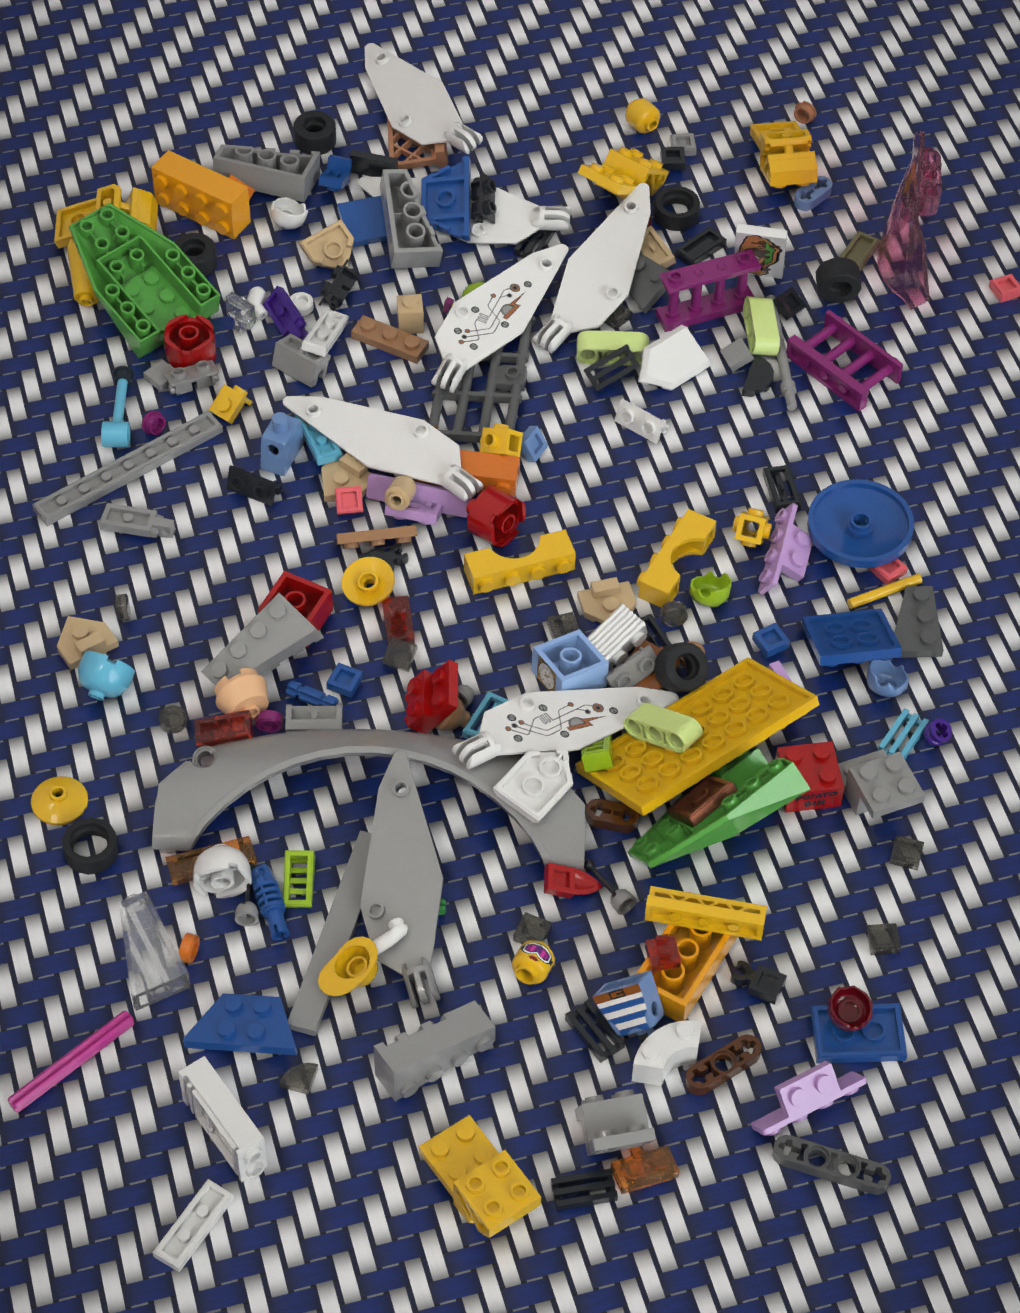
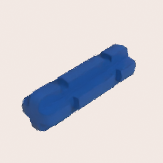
M291 681L287 685V696L295 699L299 697L300 701L312 706H336L339 702L337 697L332 695L326 696V693L306 685L302 687V684L296 681Z

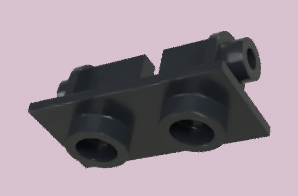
M480 171V178H474L473 182H471V200L475 202L471 204V219L475 224L483 223V220L486 219L495 224L496 184L493 179L489 178L482 171Z
M348 259L342 267L336 266L330 276L334 281L332 284L327 281L320 294L324 297L319 303L320 306L325 300L333 309L341 307L349 293L347 291H350L357 281L358 272L353 268L349 269L346 267Z
M229 466L226 489L273 506L275 494L279 495L282 490V485H279L278 481H271L247 472L242 467Z

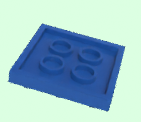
M882 608L802 617V627L820 666L834 667L844 663L861 664L871 660L888 661L902 655V647Z

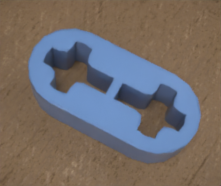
M818 176L817 183H810L808 186L800 187L795 192V207L801 211H809L815 208L831 195L832 181L825 176Z

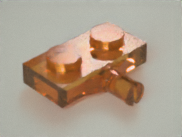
M641 1146L629 1148L631 1154L629 1157L611 1162L610 1166L621 1194L678 1178L680 1173L669 1146L651 1151H642Z

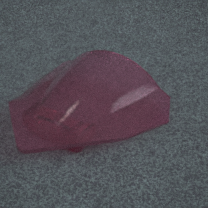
M922 131L914 133L911 162L891 206L877 252V264L883 280L896 295L904 300L910 310L930 301L926 243L919 223V216L935 215L938 211L942 193L941 156L934 148L924 147L925 132Z

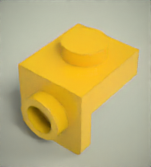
M224 384L209 411L233 424L244 404L246 403L251 406L253 402L246 397L248 392L235 385L232 389Z

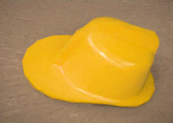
M363 936L347 941L321 970L318 978L320 990L329 996H341L351 992L354 988L370 984L378 971V950L376 944L370 938Z

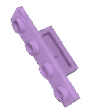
M370 473L367 481L366 497L385 502V492L394 478ZM415 482L416 493L406 509L394 510L387 504L385 505V515L393 516L395 519H409L418 521L423 525H436L442 513L466 518L469 514L466 512V507L470 499L468 498V501L465 503L444 487Z
M795 503L780 509L775 517V529L769 539L771 542L770 548L764 557L765 567L759 576L760 585L758 593L762 595L777 585L780 572L797 582L804 578L813 542L808 533L793 524L798 507Z
M824 1061L775 1086L774 1089L781 1108L752 1122L751 1126L753 1130L764 1136L775 1135L787 1124L802 1121L807 1118L809 1113L816 1109L827 1108L833 1104L834 1100L856 1093L859 1087L867 1083L866 1078L852 1071L836 1079L831 1063Z

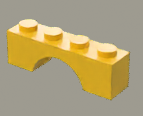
M690 509L686 511L683 517H678L672 534L665 536L659 553L655 552L652 555L649 568L646 572L642 571L637 579L636 585L639 586L638 598L667 610L678 594L680 585V574L673 568V563L684 556L704 555L715 538L717 521Z
M565 529L540 535V542L535 551L522 558L502 557L490 548L464 554V572L473 595L482 592L487 593L494 589L515 586L519 583L540 580L544 577L565 574L575 570L576 552Z

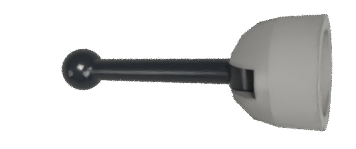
M587 859L584 861V869L591 871L612 894L610 903L613 909L619 915L629 912L634 907L636 898L626 889L616 890L594 867L592 860Z
M249 863L250 869H254L255 865L253 863ZM249 883L245 891V902L240 903L235 911V921L241 926H253L258 922L259 912L257 906L251 902V885Z

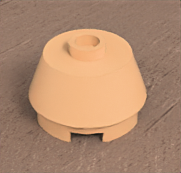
M252 668L239 669L241 674L235 675L230 679L224 676L214 689L217 708L236 723H247L255 720L260 711L267 710L269 705L266 679Z

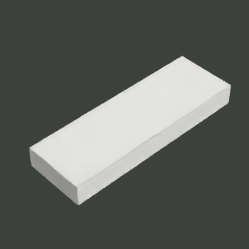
M325 309L302 342L301 350L325 357L348 324L349 316Z
M208 1179L155 1248L153 1257L180 1272L232 1203L234 1194Z

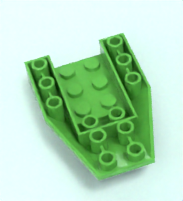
M108 203L69 226L95 295L138 359L164 344L166 324L173 318L186 314L187 317L196 318V315L208 318L219 311L221 295L173 241L113 204Z
M754 746L710 774L711 776L733 782L738 791L724 798L721 805L697 826L673 819L666 811L641 838L634 842L627 853L630 857L650 868L734 837L809 791L810 787L792 761L781 757L768 763L759 748ZM696 784L692 785L688 789L691 790Z

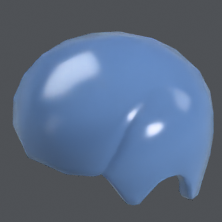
M891 660L870 661L867 683L874 693L884 697H896L907 689L909 676L904 671L903 665L896 667L891 663Z

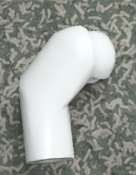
M259 286L249 291L246 304L258 320H263L268 316V311L261 304L263 298H266V292Z
M397 917L390 920L388 924L390 930L373 940L376 944L378 955L392 947L407 934L408 927L404 924L402 918Z

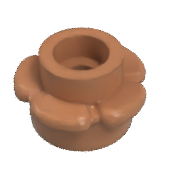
M803 101L796 104L794 117L799 123L807 124L816 117V109L811 103Z

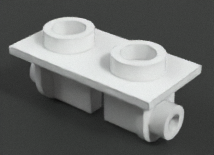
M621 399L614 421L657 444L660 434H665L669 429L666 420L655 417L635 406L633 402Z

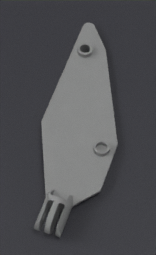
M397 751L394 753L378 789L360 908L368 936L372 941L390 930L388 924L394 918H402L404 924L407 925V934L392 947L379 954L377 961L403 976L411 1006L415 1009L419 1007L413 983H416L424 1005L430 1004L425 979L428 980L434 1000H440L431 964L444 878L407 755L403 751ZM406 788L403 793H398L399 789Z

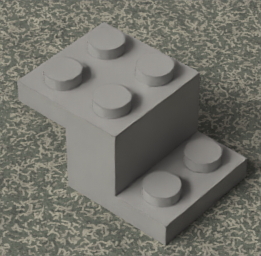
M881 749L838 764L844 784L843 793L856 815L869 812L873 819L924 802L925 794L900 751L887 755L885 750Z
M633 1089L616 1092L615 1095L611 1096V1099L604 1100L603 1095L587 1097L575 1109L577 1122L581 1121L587 1156L645 1146L656 1140L654 1128H649L643 1094H634Z

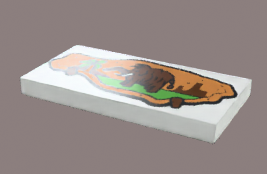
M737 224L735 253L752 249L761 265V270L748 274L782 279L787 231Z

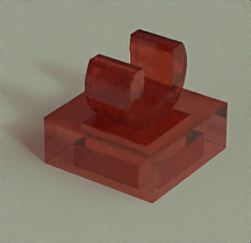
M664 934L655 936V939L645 940V950L651 972L681 967V958L675 936Z

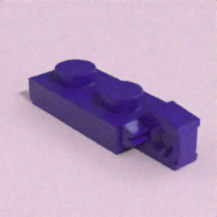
M277 286L262 305L268 311V314L283 336L286 337L289 334H293L304 340L308 335V331L304 329L307 325L304 321L305 319L284 288Z

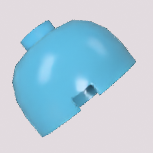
M85 651L79 663L78 677L82 686L89 690L88 696L103 701L104 697L114 698L127 691L135 673L131 666L120 660H117V662L108 659V655Z

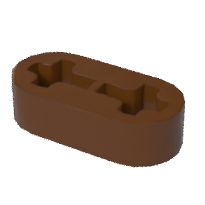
M594 799L586 806V821L595 828L630 833L638 827L639 813L624 803ZM597 810L602 811L600 816H595ZM624 816H630L628 822L622 821Z

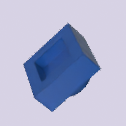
M773 623L753 633L752 640L766 658L790 648V640L777 623Z
M338 662L326 682L327 689L352 698L363 679V671Z

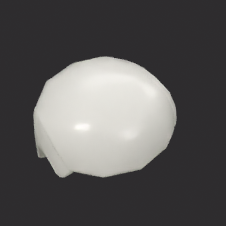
M284 197L272 202L270 214L272 220L279 227L288 230L300 227L307 217L308 210H306L304 203L299 204L293 199Z

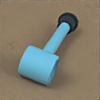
M118 366L113 372L117 385L113 420L102 422L101 441L102 447L129 448L131 438L130 422H123L127 386L130 385L134 372L130 367Z

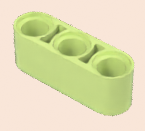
M747 296L743 305V317L749 351L754 355L777 356L780 347V337L773 300L771 298Z
M583 331L577 336V360L583 364H594L628 344L635 359L642 366V351L646 346L650 345L648 335L642 332ZM624 352L604 365H612L627 355ZM628 361L625 364H623V366L632 365L631 361Z
M646 702L637 707L623 721L625 730L632 737L678 753H683L703 734L701 725L694 718Z

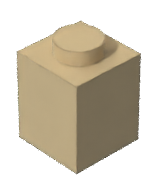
M422 295L396 296L398 329L410 334L424 333Z

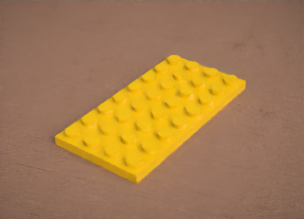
M747 657L666 707V709L694 718L702 727V736L683 753L636 739L626 732L612 741L613 768L585 773L583 762L580 760L575 763L577 773L642 816H645L668 800L675 798L687 788L697 784L714 771L719 770L736 757L741 756L755 745L763 742L766 738L785 728L793 721L806 715L809 711L819 706L818 697Z

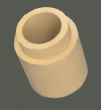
M407 475L395 477L385 492L386 504L394 510L406 509L416 493L414 480Z

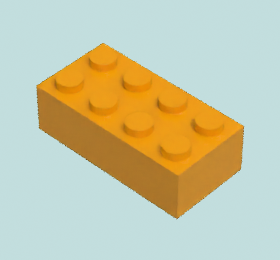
M170 150L151 167L154 195L160 206L173 210L181 216L192 219L200 225L209 227L221 235H226L232 239H235L250 224L247 186Z
M668 924L636 974L651 970L664 1009V1015L677 1022L685 1021L738 936Z

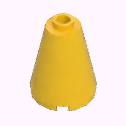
M70 239L67 245L74 299L80 305L89 307L96 304L99 299L93 291L75 242Z

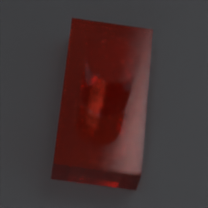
M408 595L387 597L382 601V610L388 647L415 645Z
M249 710L195 720V744L198 748L202 746L211 747L253 737L252 715Z

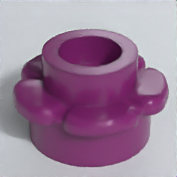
M150 411L142 419V429L148 435H159L166 426V420L159 411Z

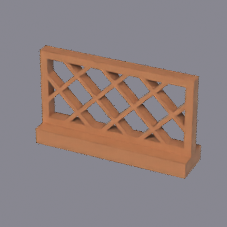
M387 117L389 157L398 158L401 155L408 157L404 161L398 162V169L438 164L440 170L448 165L447 142L420 145L393 129ZM400 138L406 140L401 147L395 144ZM414 144L419 148L412 153L407 149ZM424 151L432 154L430 157H419Z

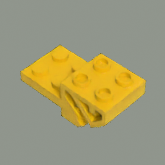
M796 121L750 125V135L760 150V170L770 187L784 188L786 185L794 184L808 186L810 183H817V161L815 151H810L812 137L808 129H801Z
M620 147V149H610L602 165L594 162L591 165L581 164L578 174L595 182L596 185L614 195L625 199L640 183L648 184L650 196H653L663 186L669 171L662 168L663 163L652 158L650 160L643 158L644 153L634 148L629 150Z
M112 184L97 189L96 198L57 210L54 242L59 249L67 246L70 239L74 241L69 226L108 203L113 204L157 231L158 203L151 192L133 187L124 203L121 202L122 189L120 186Z
M470 1115L418 1146L419 1153L453 1197L454 1206L466 1222L475 1223L478 1232L488 1238L541 1205L540 1194L506 1150L498 1153Z

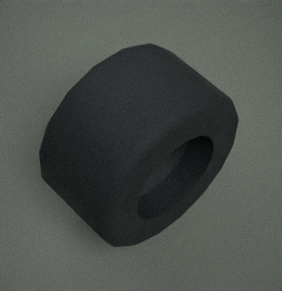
M308 111L299 115L294 121V143L301 152L311 155L312 151H318L322 155L332 150L335 146L336 123L329 114L322 111Z
M188 233L182 235L174 242L205 277L213 273L217 267L216 245L210 237L201 233Z
M838 257L831 258L820 264L816 270L819 296L823 300L832 303H842L856 297L861 291V277L857 263L849 258Z
M681 642L665 646L658 653L655 659L654 672L657 681L666 690L677 693L689 692L698 689L705 682L709 664L705 653L700 647L693 643ZM678 657H682L686 661L687 674L685 678H680L676 673L675 662Z

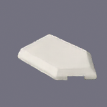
M680 325L643 349L642 366L638 382L647 385L650 383L661 386L662 389L672 391L710 367L709 359L688 328Z
M556 749V752L527 751L493 787L494 793L531 822L539 823L573 786L568 749Z

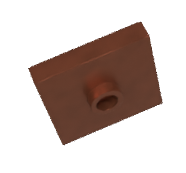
M708 775L670 806L667 812L673 819L697 826L721 805L724 798L734 794L738 789L731 781Z

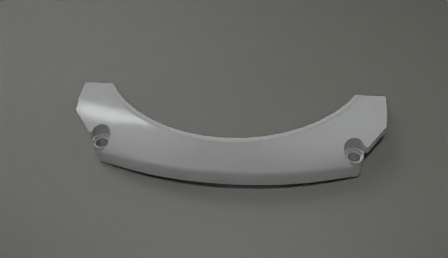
M380 729L294 731L198 748L193 754L192 762L185 761L158 785L154 809L153 850L191 851L207 826L226 807L250 789L271 777L295 767L320 760L346 756H382L392 758L395 752L403 751L406 753L409 761L431 766L472 785L496 802L516 821L534 844L544 866L548 863H553L584 871L585 804L570 788L539 823L531 822L498 798L493 791V787L523 756L518 754L496 756L468 770L466 765L460 762L459 757H456L452 752L454 745L464 741L461 739ZM205 756L214 758L212 765L209 767L200 766V760Z

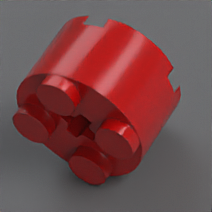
M186 314L177 316L166 324L164 332L165 352L167 361L172 367L184 368L195 365L199 361L213 360L214 362L216 360L214 329L212 323L207 318L196 315V318L187 317Z
M492 484L488 485L476 499H471L467 504L466 512L469 513L467 519L468 531L491 545L505 547L519 533V530L516 529L519 521L524 523L526 516L525 504Z

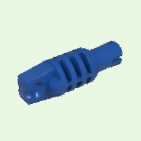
M265 863L251 870L253 891L260 914L268 922L272 940L279 941L283 939L282 932L285 938L290 935L283 915L286 906L279 884L271 868Z

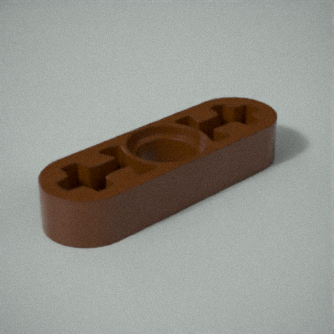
M742 1035L692 1065L686 1072V1089L698 1096L707 1094L754 1065L760 1058L761 1042L753 1035ZM745 1046L747 1049L753 1048L752 1054L748 1051L742 1053V1047ZM719 1059H726L731 1063L732 1067L729 1070L722 1071L715 1066V1062ZM694 1076H697L699 1079L705 1076L704 1083L702 1084L700 1081L694 1083Z

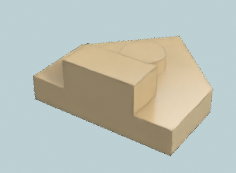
M340 219L300 241L299 246L312 265L335 270L337 265L342 267L345 261L350 259L354 237Z
M346 453L344 456L342 455L338 461L327 463L321 467L324 502L335 501V488L361 486L362 498L366 495L367 481L370 474L368 467L349 453Z
M617 577L591 582L590 589L577 591V598L584 618L592 622L598 621L603 623L621 604H624L632 612L636 608V599L629 581L619 583Z
M71 616L67 617L57 644L58 653L70 670L79 666L85 651L105 654L119 647L117 638L105 622Z

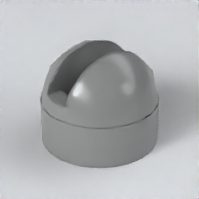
M462 684L458 686V698L466 709L474 699V692L471 687Z

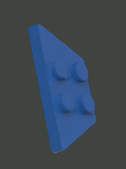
M469 156L462 157V162L452 167L447 165L437 173H431L421 179V206H424L430 226L432 225L434 230L465 241H470L471 160Z
M223 993L183 1038L185 1048L283 1055H297L298 1052L281 997Z

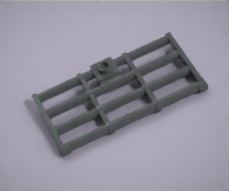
M532 316L526 329L520 335L517 353H504L503 347L481 360L483 362H490L485 392L470 391L475 365L466 370L462 378L460 391L455 390L454 393L440 388L444 376L443 373L431 395L433 398L429 419L431 426L438 430L443 400L458 401L453 430H438L452 441L480 443L483 427H490L494 403H509L505 425H509V429L515 430L518 407L523 398L521 391H525L527 366L525 365L529 361L527 352L531 328L535 324L536 319L534 316ZM439 353V357L441 358V361H440V365H441L443 359H442V357H441V354ZM500 363H515V365L500 366ZM496 389L503 390V391H511V393H495V392H496ZM468 401L483 402L478 432L463 431Z

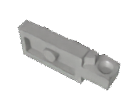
M112 503L106 504L99 522L101 530L157 538L158 536L173 538L176 530L174 520L165 519L164 516L159 515L155 510Z

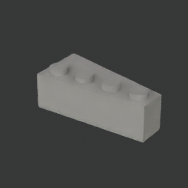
M221 144L213 157V171L228 178L232 174L257 192L305 202L320 176V152L312 151L311 155L300 154V150L290 149V153L275 152V148L254 151L251 146Z
M384 169L380 182V192L391 269L439 267L443 249L438 244L435 238V231L427 220L424 206L420 204L418 193L408 170Z
M278 593L201 672L215 686L224 676L230 679L235 675L241 674L239 669L242 668L255 669L259 675H262L266 671H272L278 667L282 661L290 656L299 654L314 641L318 642L324 637L297 609Z
M474 1000L443 1014L440 1022L436 1024L431 1021L421 1024L418 1031L410 1036L403 1032L396 1035L394 1038L396 1042L386 1046L383 1042L374 1045L375 1076L395 1102L402 1097H410L420 1086L427 1082L438 1080L448 1069L453 1066L459 1067L471 1055L490 1048L495 1041V1025Z

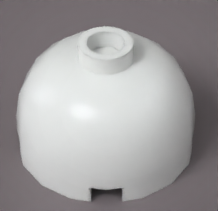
M217 844L203 851L198 856L193 868L194 888L204 896H207V892L216 893V898L234 897L244 893L247 890V884L251 885L252 883L248 859L240 850L226 844Z

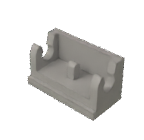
M289 334L276 342L272 366L312 388L317 383L318 374L320 378L324 379L331 355L327 354L325 357L301 350L304 340Z
M286 704V732L343 729L342 704H336V706H292V704Z

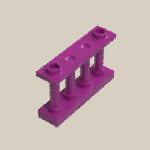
M752 249L659 273V279L669 294L668 305L656 308V317L664 332L672 331L680 325L687 327L743 312L745 298L747 296L754 297L747 285L748 273L761 270V265ZM738 276L737 287L724 290L725 279ZM715 282L714 293L701 296L702 285ZM692 288L691 299L678 302L679 291Z
M830 310L826 311L823 329L810 339L803 341L796 335L788 339L787 358L858 412L866 407L869 389L885 377H888L896 384L901 380L903 364L897 358L891 356ZM831 335L841 342L825 355L820 354L814 349V347ZM849 349L859 355L857 359L843 369L832 363V361ZM867 363L878 370L862 383L851 377L853 373Z

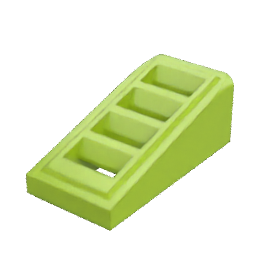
M612 735L581 750L585 773L613 768Z
M285 850L283 900L286 908H312L316 856L314 850ZM307 864V868H292V865ZM292 874H307V878L291 877ZM291 884H306V889L291 888ZM290 894L306 895V900H290Z

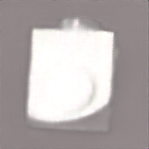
M231 292L225 297L227 315L234 318L236 334L241 336L256 323L255 307L246 298Z

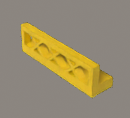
M651 886L647 897L644 920L762 941L767 906Z

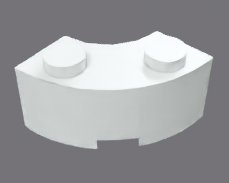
M678 1021L665 1025L650 1034L641 1044L635 1056L632 1081L662 1086L665 1076L673 1069L682 1065L696 1064L702 1021Z

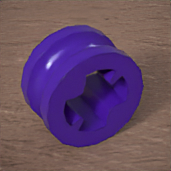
M937 718L924 727V737L931 745L940 746L950 740L952 728L946 720ZM937 728L940 731L939 736L936 734Z

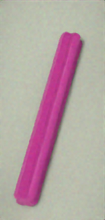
M122 1011L8 1098L10 1107L15 1112H20L134 1025V1019L130 1013Z

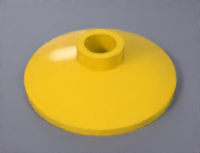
M377 557L360 558L351 563L345 570L341 582L342 590L347 599L359 606H373L384 601L390 595L395 584V576L392 568L386 561ZM369 583L374 584L372 587L366 588Z
M65 776L45 780L37 786L31 797V806L35 816L42 822L50 825H65L77 820L85 812L88 805V794L85 787L78 780Z

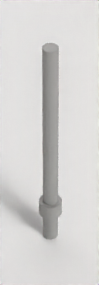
M768 295L766 298H771L773 300L775 296ZM774 304L780 337V347L777 354L782 380L780 388L782 396L785 397L787 409L793 411L797 408L795 398L797 390L795 382L791 378L779 313Z

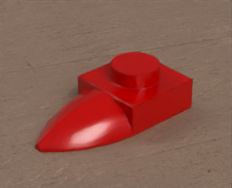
M548 863L544 867L545 894L571 899L574 895H587L602 888V885L594 877L582 870Z

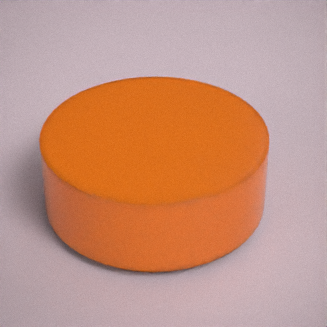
M188 932L185 934L179 948V961L188 964L194 961L200 944L198 935Z

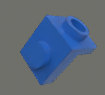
M330 155L328 157L327 170L319 176V185L326 186V189L330 191L342 190L350 182L352 159Z

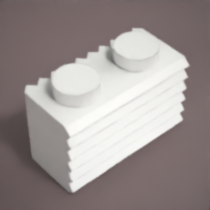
M621 604L587 638L609 662V669H612L614 665L618 666L626 659L627 653L632 647H638L645 641L647 628L644 621L624 604Z

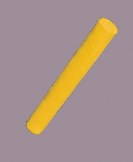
M917 573L847 599V604L850 609L862 606L905 590L906 587L921 584L922 577Z

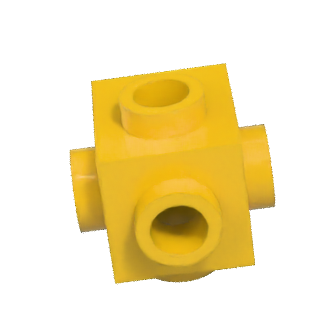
M494 424L493 428L483 427L480 439V452L520 457L523 433L509 429V425Z
M748 508V512L742 511L740 516H735L732 528V531L736 532L734 539L741 540L740 544L748 547H756V544L761 545L764 539H769L772 524L768 523L769 516H764L763 510ZM750 522H756L758 524L757 531H751L749 529Z

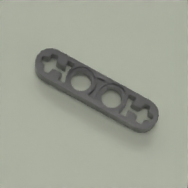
M792 1135L780 1136L774 1143L772 1155L774 1160L781 1166L874 1195L883 1194L889 1187L891 1173L881 1163ZM785 1146L791 1147L789 1155L783 1154ZM804 1150L803 1159L800 1161L798 1160L800 1152ZM812 1154H819L824 1158L825 1163L822 1166H814L809 1162L808 1157ZM848 1163L854 1167L855 1173L849 1176L843 1175L839 1172L838 1166ZM861 1169H864L862 1180L858 1179ZM874 1174L880 1175L878 1184L872 1182Z

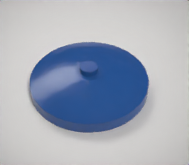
M853 479L834 483L818 493L809 508L807 528L814 545L831 560L850 567L873 568L896 560L907 550L913 536L914 517L907 502L893 489L874 481Z

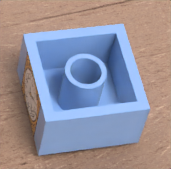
M580 629L533 647L531 671L548 691L601 689L607 686V679L605 677L608 675L609 662Z

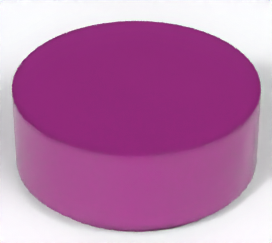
M263 710L256 716L255 726L263 732H278L283 728L284 717L277 711Z

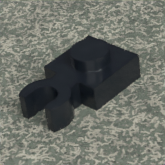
M397 543L392 545L389 551L385 552L383 547H379L359 555L358 559L364 557L380 558L386 561L394 572V565L401 566L408 563V554L397 555L402 552V544Z
M738 961L736 969L742 971L744 975L732 973L731 983L737 986L748 985V994L775 1005L785 985L787 975L763 965H759L757 971H755L747 962Z

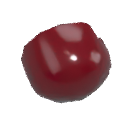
M855 985L838 987L828 1000V1016L831 1022L841 1030H860L868 1024L872 1017L873 1004L869 996Z

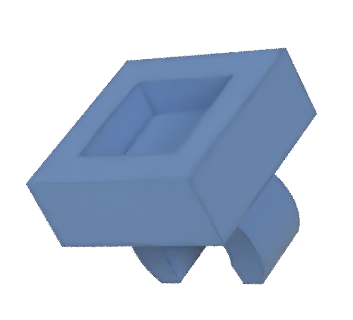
M529 426L522 437L520 454L525 456L527 462H536L548 447L538 426Z

